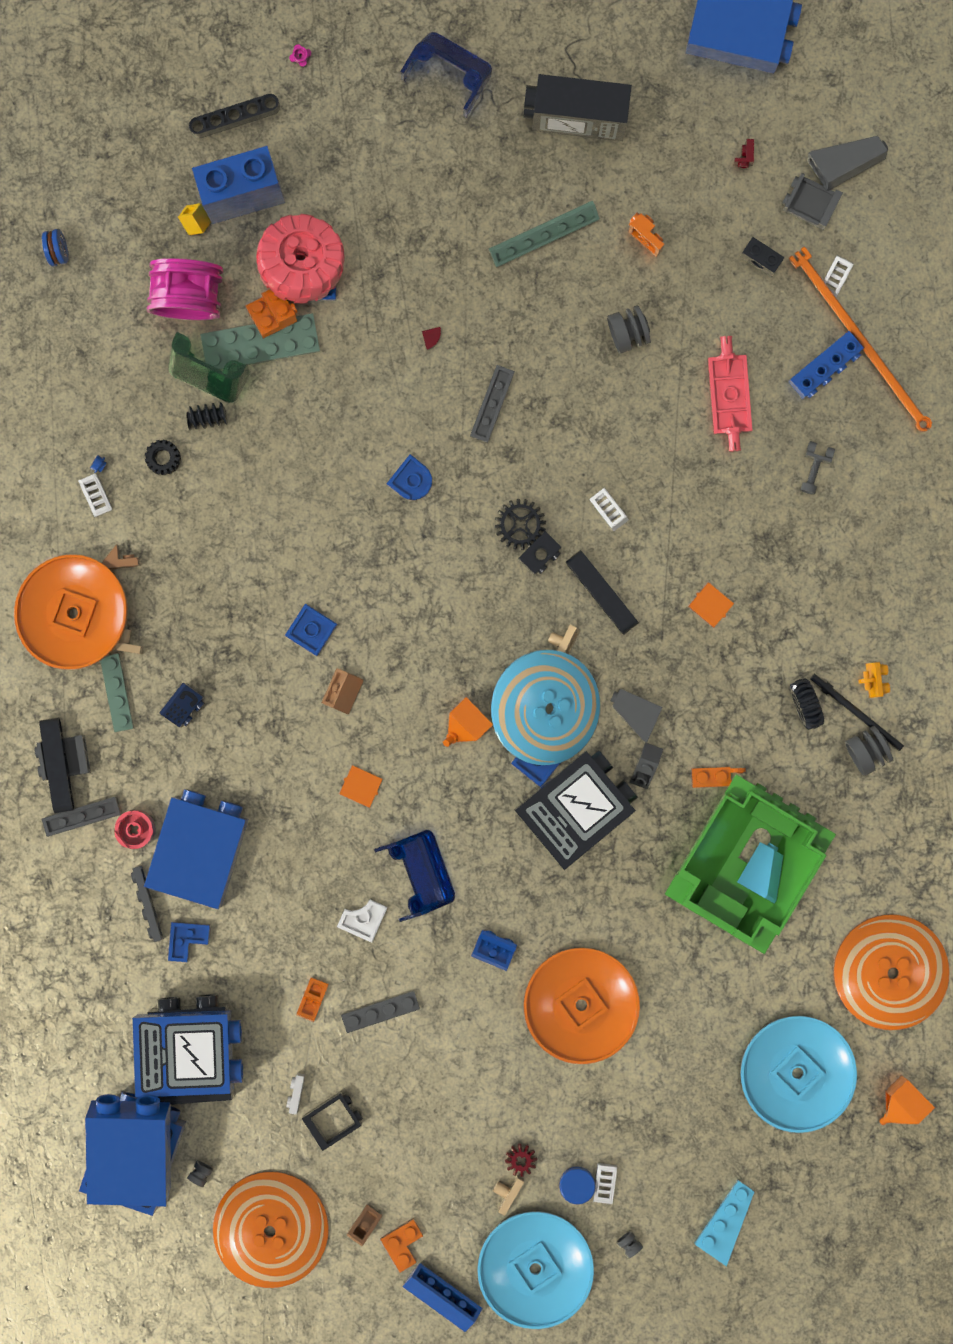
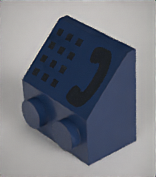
M182 683L159 713L179 728H182L183 725L187 727L193 719L191 715L194 711L198 712L205 704L203 702L205 697L189 684Z

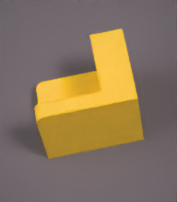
M201 203L186 205L178 216L188 235L204 233L211 223Z

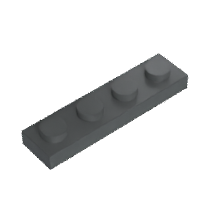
M496 365L470 437L485 443L489 442L515 371Z
M115 796L75 808L73 811L48 816L41 820L46 836L49 837L119 816L121 811Z
M141 865L132 868L131 878L133 883H137L139 891H136L138 901L143 903V918L145 921L148 920L149 928H147L149 938L157 942L163 940L164 937L150 890L144 887L146 877Z
M413 990L341 1014L346 1032L350 1033L419 1010L420 1007Z

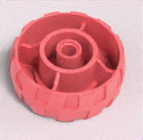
M291 214L281 217L274 224L271 223L264 231L263 237L258 244L256 261L260 278L267 289L269 288L275 293V296L284 301L290 300L294 301V303L304 304L308 303V301H318L324 298L331 289L336 287L343 273L345 256L342 241L339 235L333 231V227L322 219L314 218L312 215L300 214L292 216Z

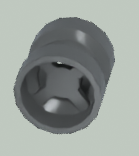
M197 1160L194 1164L195 1170L189 1173L187 1179L200 1187H204L207 1182L206 1176L211 1175L213 1168Z
M632 1231L624 1234L616 1242L620 1248L625 1250V1255L628 1259L635 1256L643 1248L640 1241H636Z

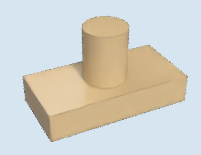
M570 625L564 637L552 632L548 643L559 647L557 651L569 654L580 630Z
M125 629L120 641L113 650L142 654L143 647L129 644L131 630Z
M517 1175L510 1188L499 1181L493 1188L494 1193L504 1198L498 1208V1212L504 1216L524 1184V1179Z

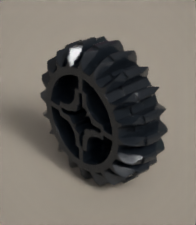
M517 499V505H514L512 500L509 501L510 508L504 504L503 509L505 512L498 511L502 518H495V521L501 522V524L495 525V529H501L496 535H504L500 541L503 543L507 539L506 547H510L511 543H513L514 550H517V545H521V550L523 551L525 549L524 544H527L529 548L531 546L530 542L533 541L534 543L536 541L535 538H539L542 535L539 531H546V528L540 527V525L546 524V520L540 521V518L545 516L544 513L537 514L541 508L537 507L534 510V502L527 506V499H524V504H520V499ZM523 509L530 513L524 517H519L513 511ZM509 515L514 525L506 532L504 522ZM533 517L536 520V530L534 534L530 532V529L527 526L528 522ZM516 520L520 522L526 520V524H524L526 526L525 530L521 527L514 530L517 525L515 523ZM517 532H522L528 539L516 540L511 536Z
M804 678L791 683L792 700L804 727L810 730L823 725L824 714L810 681Z

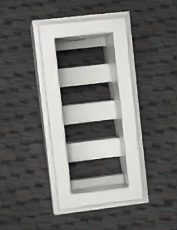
M839 255L836 256L824 279L825 284L828 283L837 288L836 291L831 290L835 297H837L854 263ZM837 262L848 267L847 270L836 266ZM835 269L843 273V277L833 273V270ZM831 276V277H833V278L839 280L840 283L837 284V283H835V282L829 280V277Z
M97 474L79 480V484L94 517L112 510ZM94 481L96 482L95 485H92L88 488L86 487V484H89ZM97 488L99 489V492H96L92 495L89 494L90 491H93ZM99 496L103 498L95 502L92 501V499ZM105 502L106 506L96 510L95 506Z
M605 488L589 499L613 531L629 520ZM606 496L607 499L598 505L597 502ZM611 502L612 505L603 511L602 508ZM612 510H617L609 517L607 516V514L610 513ZM620 515V517L617 520H615L613 523L611 522Z
M597 1163L593 1202L613 1204L617 1165ZM601 1171L612 1172V1176L602 1175ZM600 1178L610 1179L611 1183L600 1182ZM599 1186L610 1187V1190L599 1189ZM598 1193L609 1194V1198L598 1197Z

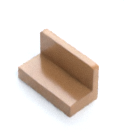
M336 668L321 703L349 714L362 686L363 679Z

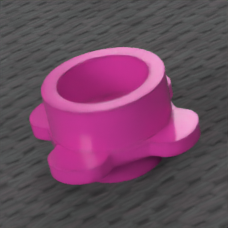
M297 44L294 46L289 59L291 62L299 63L301 67L307 65L306 61L312 53L310 49H305Z

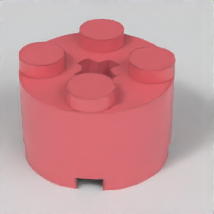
M132 810L119 816L115 823L114 832L117 841L123 847L139 849L152 841L156 828L154 820L148 813L141 810ZM132 825L139 827L137 830L138 834L131 832L133 830Z

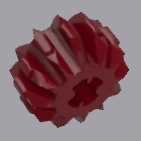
M519 1143L517 1150L514 1146H511L513 1153L506 1152V1155L510 1157L505 1159V1163L510 1164L507 1170L510 1171L514 1168V1176L520 1171V1176L524 1177L525 1170L530 1175L531 1170L529 1167L536 1168V1165L532 1163L537 1161V1157L532 1156L535 1150L533 1149L528 1152V1144L522 1149V1144ZM519 1156H520L521 1158H524V1157H525V1158H526V1159H524L525 1163H524V1164H522L521 1162H518V1163H517V1162H516V1161H518V1158H517V1157H519Z

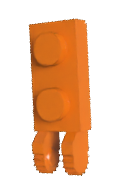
M691 768L692 788L729 786L732 782L731 773L746 772V768Z

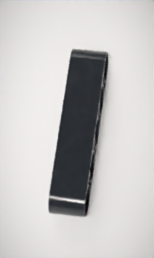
M266 94L194 117L189 122V129L195 138H204L275 115L280 110V103L274 94ZM267 102H276L273 108L266 107ZM250 107L258 108L254 114L248 113V109ZM234 112L240 114L236 120L230 119V115ZM215 118L221 119V123L218 126L212 125V121ZM202 124L203 129L198 132L194 131L195 125Z
M581 550L565 562L623 635L639 624L637 619Z
M60 718L40 720L39 726L54 813L73 811L74 800Z

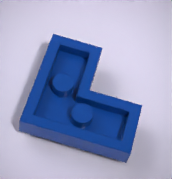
M171 922L168 961L188 962L189 943L208 945L210 925Z

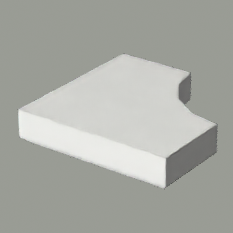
M370 899L367 905L359 910L345 909L337 927L372 942L388 907Z

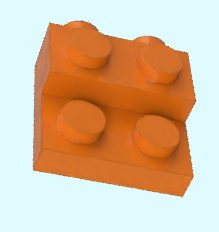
M637 212L630 219L628 232L657 257L663 250L664 240L657 233L652 234L655 228L653 219L648 215L644 216Z
M270 289L261 293L262 298L245 305L247 312L263 339L297 322L295 314L298 312L293 303L289 304L287 300L284 301L278 298Z

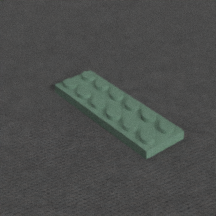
M314 314L296 316V323L264 339L255 324L200 334L207 372L320 352Z

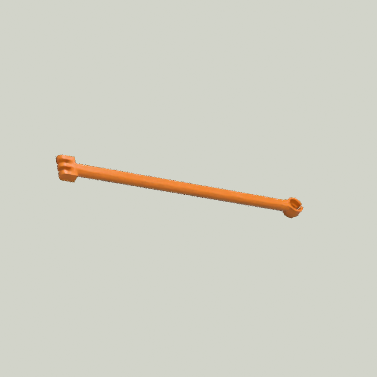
M802 247L801 251L804 256L799 251L795 253L798 261L793 256L789 257L795 269L800 266L848 331L864 347L863 351L916 421L917 430L920 432L928 431L927 429H930L932 426L931 419L923 416L808 261L812 258L809 251ZM921 421H924L926 423L925 428H922L920 426Z

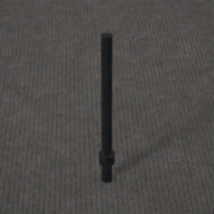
M815 673L811 676L810 680L818 685L824 694H829L868 727L875 726L883 734L887 742L898 751L904 747L901 742L837 692L832 684L828 681L825 682Z

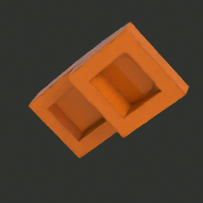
M310 978L296 1016L314 1022L329 984Z

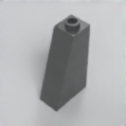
M873 136L811 151L808 153L807 162L825 189L829 191L884 161L887 157L888 146L878 136Z

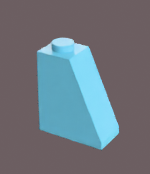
M760 842L737 882L775 904L783 855L777 852L779 848L773 844L768 843V845Z

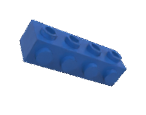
M848 331L788 382L802 399L806 396L810 399L818 392L816 388L819 385H827L832 380L831 376L835 372L840 374L847 368L845 364L848 361L852 360L854 362L862 355L860 352L864 347Z
M421 1263L410 1273L403 1285V1288L464 1332L475 1323L483 1309Z

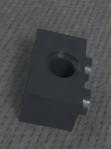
M754 237L751 238L740 256L770 277H773L785 258Z
M545 531L518 560L533 575L536 573L540 575L548 567L546 563L550 559L554 561L561 554L559 550L562 547ZM544 550L547 556L545 559L539 560L536 557V552Z

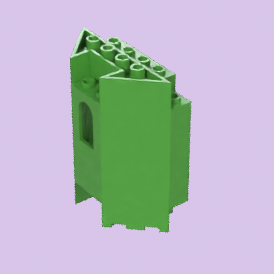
M736 774L669 885L665 895L765 954L775 936L780 935L827 856L825 852L836 834L815 822L817 818L811 814L806 813V815H803L799 812L800 808L790 803L788 806L782 802L784 798L775 793L770 795L765 792L767 790L766 787L759 783L753 785ZM759 828L766 829L770 833L771 839L769 843L778 847L777 852L783 855L775 904L737 882L748 864L738 857L753 832Z

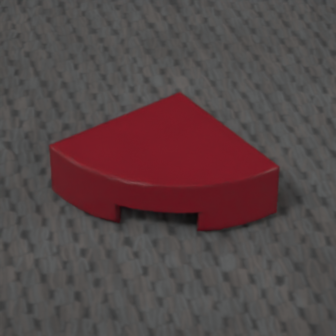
M441 327L422 331L426 350L432 349L438 343L441 336Z

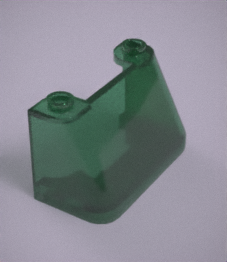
M176 332L171 345L168 363L169 373L173 377L228 403L236 401L250 374L247 365L231 360L226 363L223 370L195 358V355L190 351L191 341L189 338Z

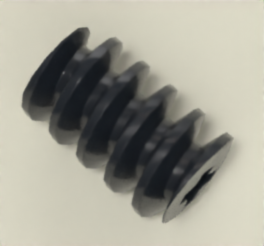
M222 402L219 403L218 408L212 403L211 409L208 408L207 404H204L203 410L197 405L196 411L189 406L186 413L189 431H191L192 425H194L196 430H199L200 424L204 429L207 428L208 423L211 428H214L215 422L219 427L222 426L223 421L228 425L226 410Z

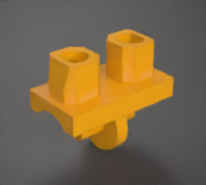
M880 662L866 664V671L863 672L864 679H860L858 682L859 684L864 683L865 691L868 690L869 698L883 697L884 694L890 693V684L882 683L881 677L882 675H888V665L880 664Z

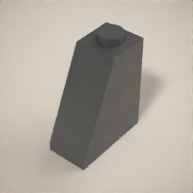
M619 689L618 692L614 691L610 700L613 702L612 708L642 741L648 742L663 707L622 689Z

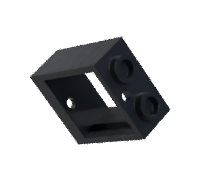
M342 1091L302 1117L303 1122L322 1151L362 1126V1115L358 1110L354 1111L351 1106L353 1103L347 1093L343 1094ZM340 1099L355 1123L327 1140L313 1116Z

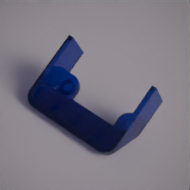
M428 33L415 46L401 69V79L405 81L417 60L427 62L432 58L433 54L466 73L463 84L467 90L472 92L463 108V116L467 118L492 76V67L488 62L439 33Z
M430 830L410 835L374 849L375 853L388 849L392 859H402L415 895L411 896L408 900L410 914L399 918L400 922L422 916L454 901L455 892L436 838Z

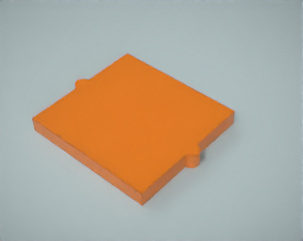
M708 582L700 593H696V598L688 607L714 628L722 618L726 617V613L734 603Z
M352 765L347 778H344L345 782L339 794L370 808L375 795H378L377 791L383 779Z

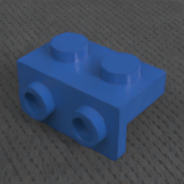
M482 930L471 957L507 971L517 944L508 938L496 936L492 931Z

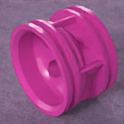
M169 258L150 261L149 267L153 270L149 271L151 278L147 302L151 305L147 306L146 311L148 313L182 320H213L220 318V311L217 309L221 308V303L217 301L218 284L222 283L223 280L219 276L223 274V267L210 262Z

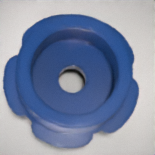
M96 456L90 466L94 473L97 471L102 472L107 464L104 461L105 457Z

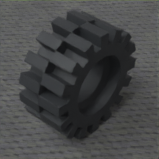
M167 440L152 442L147 447V452L144 455L148 468L158 475L171 474L172 471H175L180 464L181 456L177 447ZM161 450L167 451L170 455L169 462L164 465L158 464L155 459L157 452Z

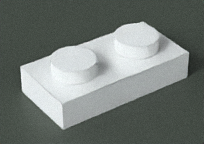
M297 1073L296 1078L292 1077L290 1088L293 1089V1094L288 1097L286 1106L290 1108V1114L296 1115L298 1112L305 1074Z

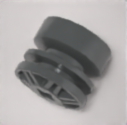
M638 305L633 307L634 316L629 308L626 309V319H623L620 312L607 316L611 336L619 354L632 350L631 341L633 340L638 347H641V337L645 345L651 343L647 319Z
M875 726L869 728L870 734L866 730L862 732L863 742L857 735L845 741L849 755L863 776L876 771L874 761L881 767L885 766L884 759L888 763L894 761L887 740Z

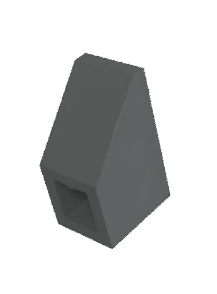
M645 742L632 774L631 784L648 789L659 765L663 752L662 748Z

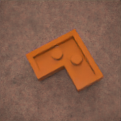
M414 1218L380 1238L400 1273L417 1263L408 1248V1245L423 1237V1233Z

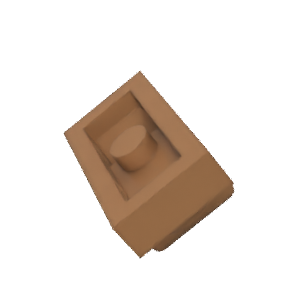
M117 544L102 562L110 570L141 566L140 558L135 557L134 554L123 555V559H121L119 545Z
M366 1205L356 1221L350 1226L347 1236L363 1246L382 1215L369 1205Z

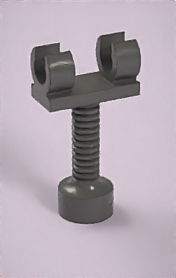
M812 441L808 444L805 457L814 459L808 481L802 483L800 491L815 495L817 486L814 485L819 466L821 462L827 464L832 462L835 449L828 447L825 457L814 454L817 443Z

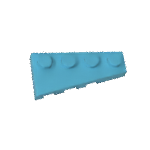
M739 1180L734 1184L694 1242L696 1246L726 1267L754 1195V1190Z

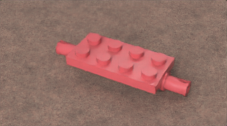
M732 336L720 337L722 354L718 357L708 358L713 433L728 435L729 452L741 451V432H752L747 356L735 355L733 353Z

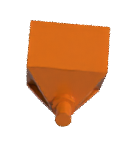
M466 697L449 713L448 734L443 741V745L449 747L456 742L477 741L493 724Z
M901 1075L885 1090L886 1113L879 1119L881 1125L887 1123L919 1124L935 1107L908 1079Z

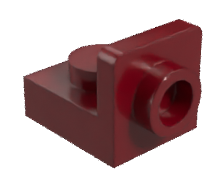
M746 139L745 145H742L741 156H745V158H735L734 166H738L740 169H747L749 166H753L754 139Z

